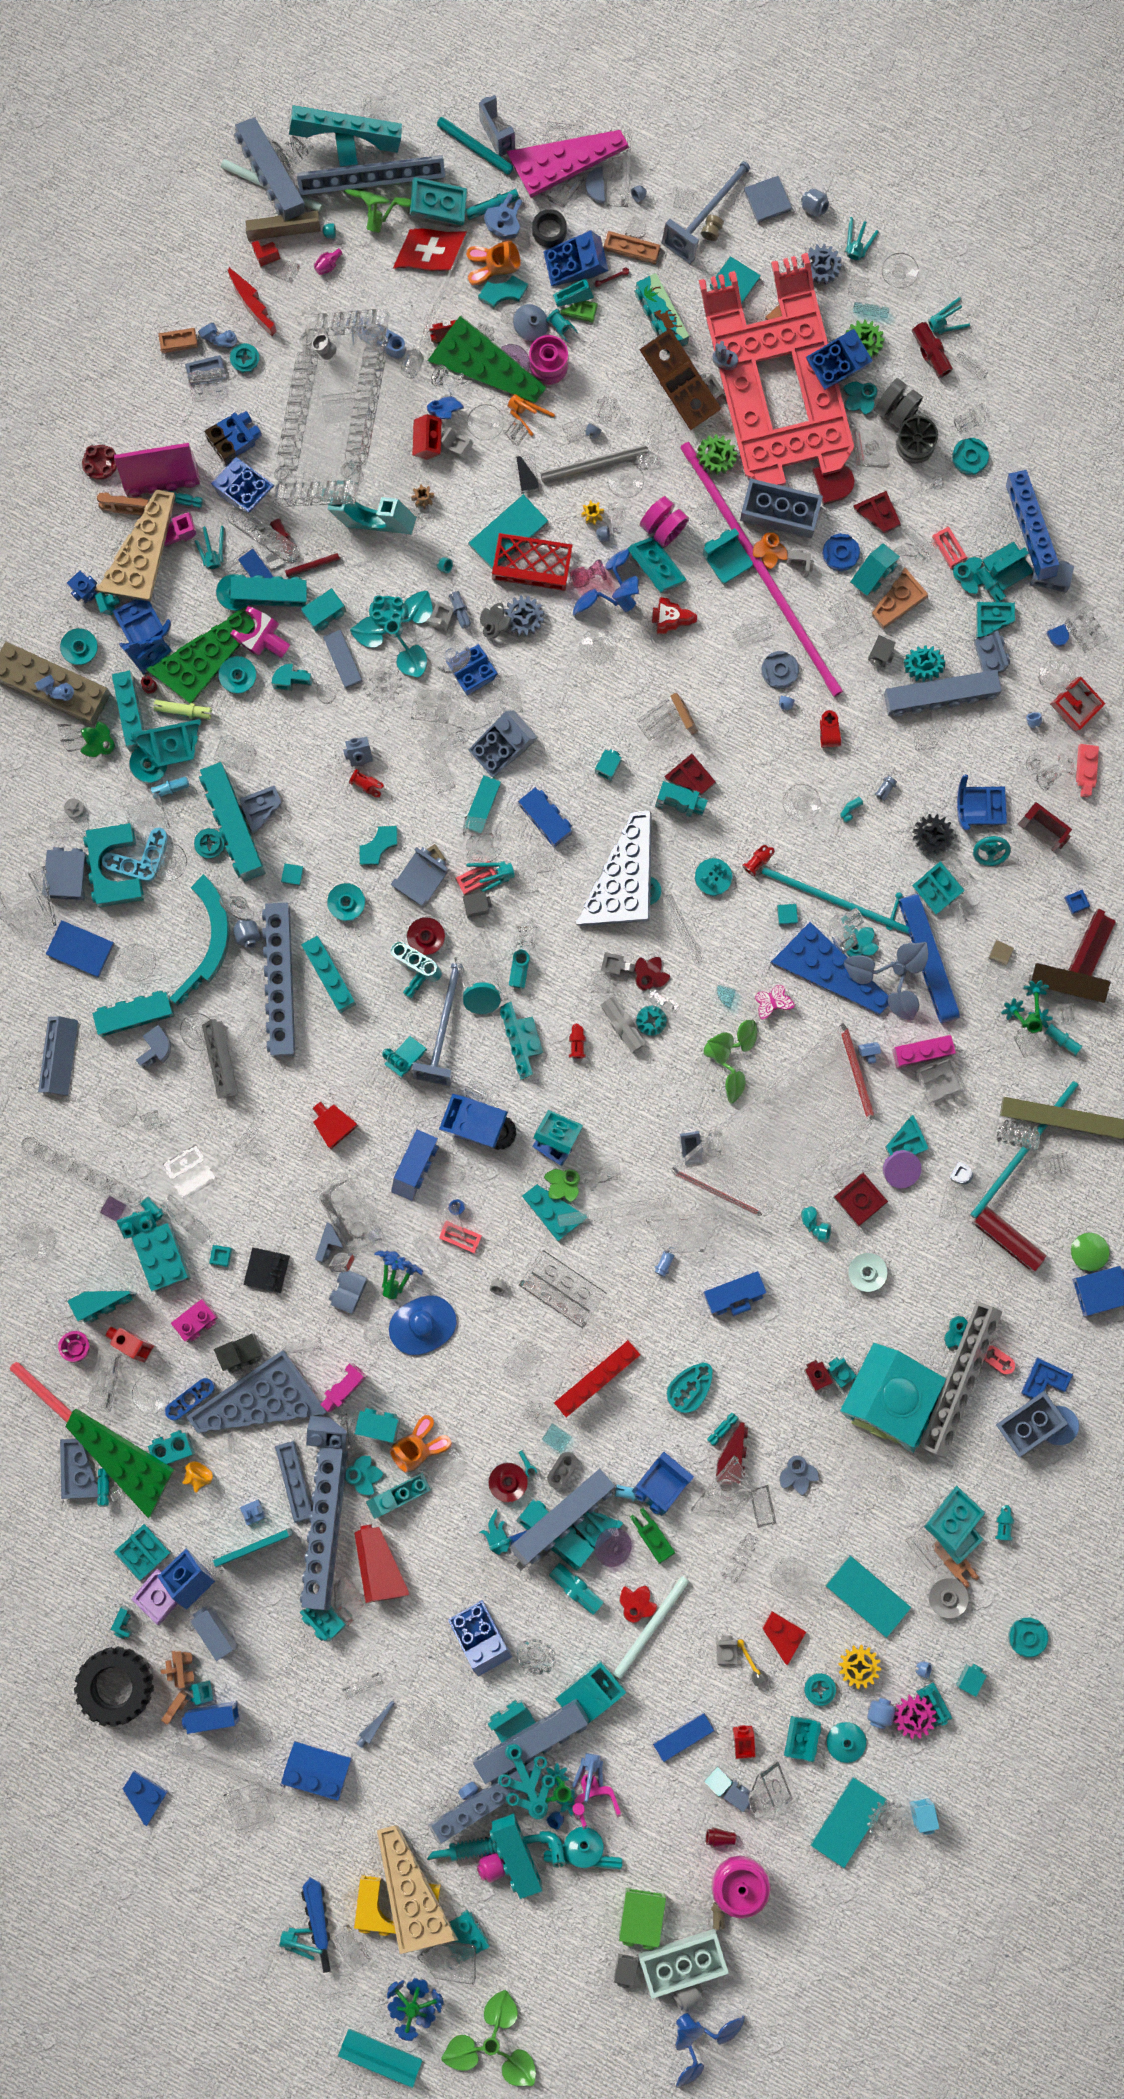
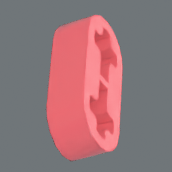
M990 1345L988 1351L992 1349V1354L997 1359L995 1360L991 1357L987 1359L985 1356L984 1362L1002 1374L1012 1373L1015 1369L1014 1360L995 1346ZM999 1360L1003 1362L1009 1361L1010 1369L1003 1370V1365L999 1363Z

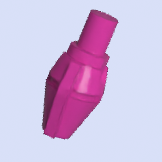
M338 248L333 253L325 252L321 254L313 265L315 271L319 275L331 272L336 266L337 259L343 255L342 251Z

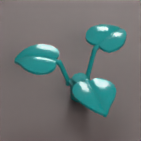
M428 591L417 592L404 601L403 604L406 608L405 616L408 619H399L398 621L390 619L384 627L375 623L369 616L350 628L351 634L360 644L369 648L380 646L383 642L382 635L386 633L391 637H397L405 648V651H401L397 656V667L406 675L417 678L421 677L427 667L426 652L419 645H413L408 648L400 635L403 632L402 623L413 620L417 624H422L427 621V618H430L433 606Z

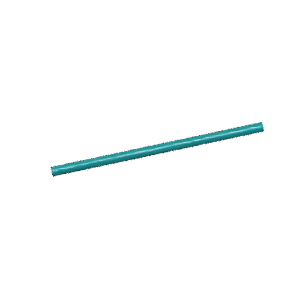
M766 867L762 870L761 874L909 935V928L904 924Z
M1072 1081L1054 1106L1063 1107L1079 1084ZM1038 1125L972 1211L971 1217L974 1219L978 1218L1048 1125Z

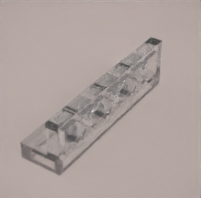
M624 129L623 135L629 148L608 158L606 206L628 207L631 129ZM616 157L623 161V164L618 168L612 164ZM616 174L622 178L618 185L611 181V178ZM617 191L621 195V201H610V196Z

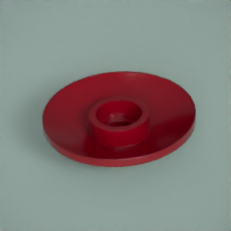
M422 917L415 920L409 926L407 941L410 947L423 955H431L443 946L445 932L437 920ZM425 934L430 936L427 941L423 940Z
M502 1463L492 1470L488 1484L492 1495L502 1502H514L524 1495L528 1480L524 1470L517 1464ZM505 1479H511L512 1484L506 1486L504 1483Z

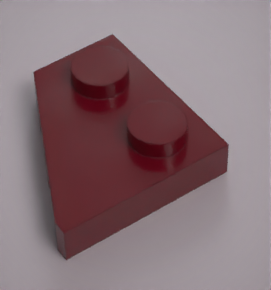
M887 491L853 505L856 512L883 533L901 526Z
M692 753L664 776L666 780L689 790L698 791L701 795L716 784V781Z

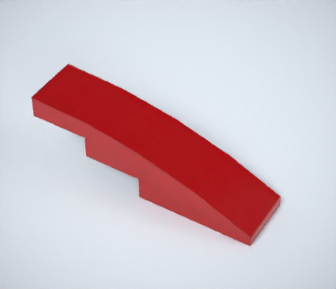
M229 267L227 269L229 278L245 308L256 322L273 336L277 332L276 326L267 318L268 312L266 307L258 301V291Z

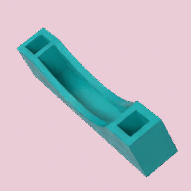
M292 105L289 135L308 138L323 133H343L364 139L379 150L398 153L402 136V123Z

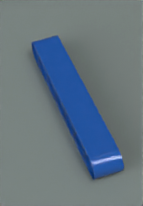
M913 894L899 899V906L905 924L909 928L908 932L912 943H927L928 960L922 973L939 1022L942 1024L960 1018L959 1010L919 895Z

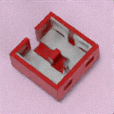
M1080 676L1075 678L1065 688L1067 692L1060 693L1050 703L1074 731L1081 730L1106 704Z

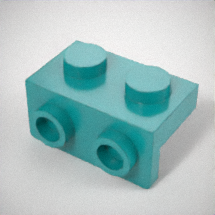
M330 1606V1610L306 1608L300 1611V1614L303 1616L301 1618L307 1626L313 1627L315 1630L314 1634L321 1641H331L347 1625L332 1606Z
M791 1716L784 1756L814 1762L817 1755L818 1738L821 1734V1722L811 1718Z

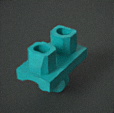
M150 1209L138 1213L133 1212L132 1215L117 1220L124 1239L157 1227Z

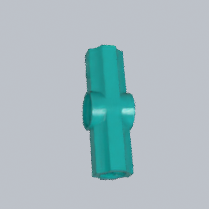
M560 1562L548 1575L564 1589L563 1591L575 1602L578 1601L592 1615L604 1603L602 1599L589 1589V1586L577 1575L574 1576Z

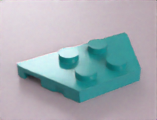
M198 719L131 733V737L156 768L194 759L195 745L198 739L197 732L201 720Z

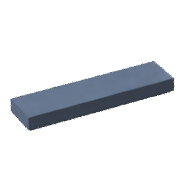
M295 1441L277 1445L275 1449L294 1523L309 1519L312 1508Z

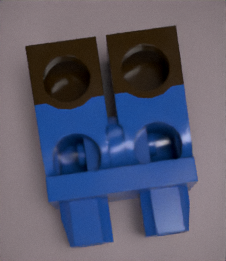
M247 411L239 415L234 412L231 416L204 431L207 441L225 466L230 464L231 460L241 453L256 446L255 441L262 436L257 425L249 430L247 429L246 425L252 422Z

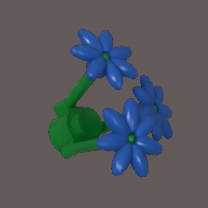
M380 1250L374 1253V1255L383 1257L382 1295L388 1299H396L398 1293L402 1294L410 1275H413L415 1272L420 1275L423 1274L421 1268L416 1264L412 1265L408 1260L405 1261V1257L398 1259L400 1255L395 1251L390 1252L387 1250L384 1252ZM388 1265H392L391 1278L388 1280ZM404 1267H406L407 1274L399 1285V1282L395 1280L396 1272L399 1269L404 1271Z

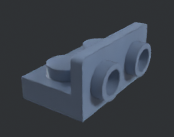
M995 631L993 635L973 641L982 672L997 670L1000 673L1006 671L1009 666L1008 664H1010V658L1008 653L1004 651V638L1002 635H999L998 631Z

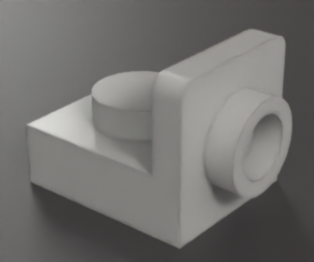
M721 1635V1639H716L717 1664H737V1639H733L732 1635Z

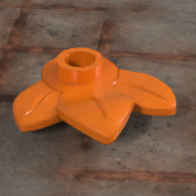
M768 532L762 536L760 541L755 543L753 556L761 558L765 567L772 569L778 559L787 560V550L785 546L779 543L780 539L777 534Z

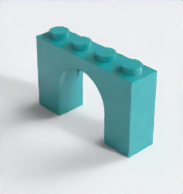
M332 492L327 508L346 527L412 535L417 518L397 498L381 497L378 510L361 505L348 493Z
M127 823L85 830L86 836L83 837L85 848H88L89 855H86L87 865L91 866L89 881L94 886V891L91 892L93 903H96L101 908L144 901L143 886L139 878L116 882L106 879L102 873V858L105 854L117 848L136 846L133 825Z

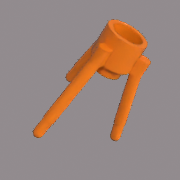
M516 394L511 397L507 405L511 409L510 414L519 421L530 436L534 435L518 413L522 414L527 409L536 414V410L546 415L555 417L554 413Z

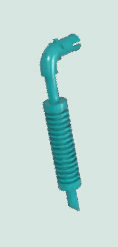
M540 1831V1834L524 1836L527 1844L541 1842V1844L548 1843L549 1849H551L553 1867L559 1868L558 1859L560 1867L565 1866L563 1852L565 1845L562 1844L561 1839L555 1833ZM491 1836L489 1839L485 1837L484 1840L483 1838L481 1840L478 1838L477 1841L473 1839L472 1842L471 1840L469 1842L465 1840V1843L463 1841L461 1843L457 1842V1844L453 1842L449 1843V1849L433 1851L427 1860L451 1857L453 1862L458 1861V1859L462 1860V1858L466 1860V1857L467 1859H470V1857L472 1859L474 1856L477 1858V1855L479 1857L483 1855L484 1857L485 1854L488 1856L489 1853L491 1855L493 1853L497 1854L496 1848L498 1845L497 1842L493 1843Z

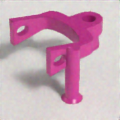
M588 1774L583 1776L581 1780L584 1793L576 1797L575 1805L573 1806L575 1818L580 1820L583 1830L587 1829L583 1816L585 1810L583 1803L585 1802ZM593 1775L589 1799L602 1795L609 1796L617 1818L621 1817L613 1789L609 1786L599 1787L597 1779Z

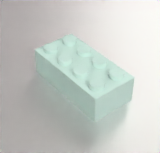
M715 1929L639 1953V1960L651 1999L729 1974Z

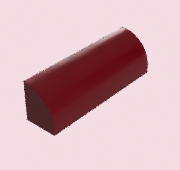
M988 1206L985 1207L977 1219L972 1221L973 1225L1031 1273L1035 1272L1045 1260L1047 1255Z

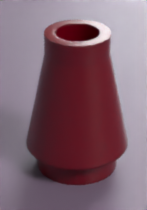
M715 1827L706 1830V1845L711 1846V1848L735 1845L736 1843L735 1832Z

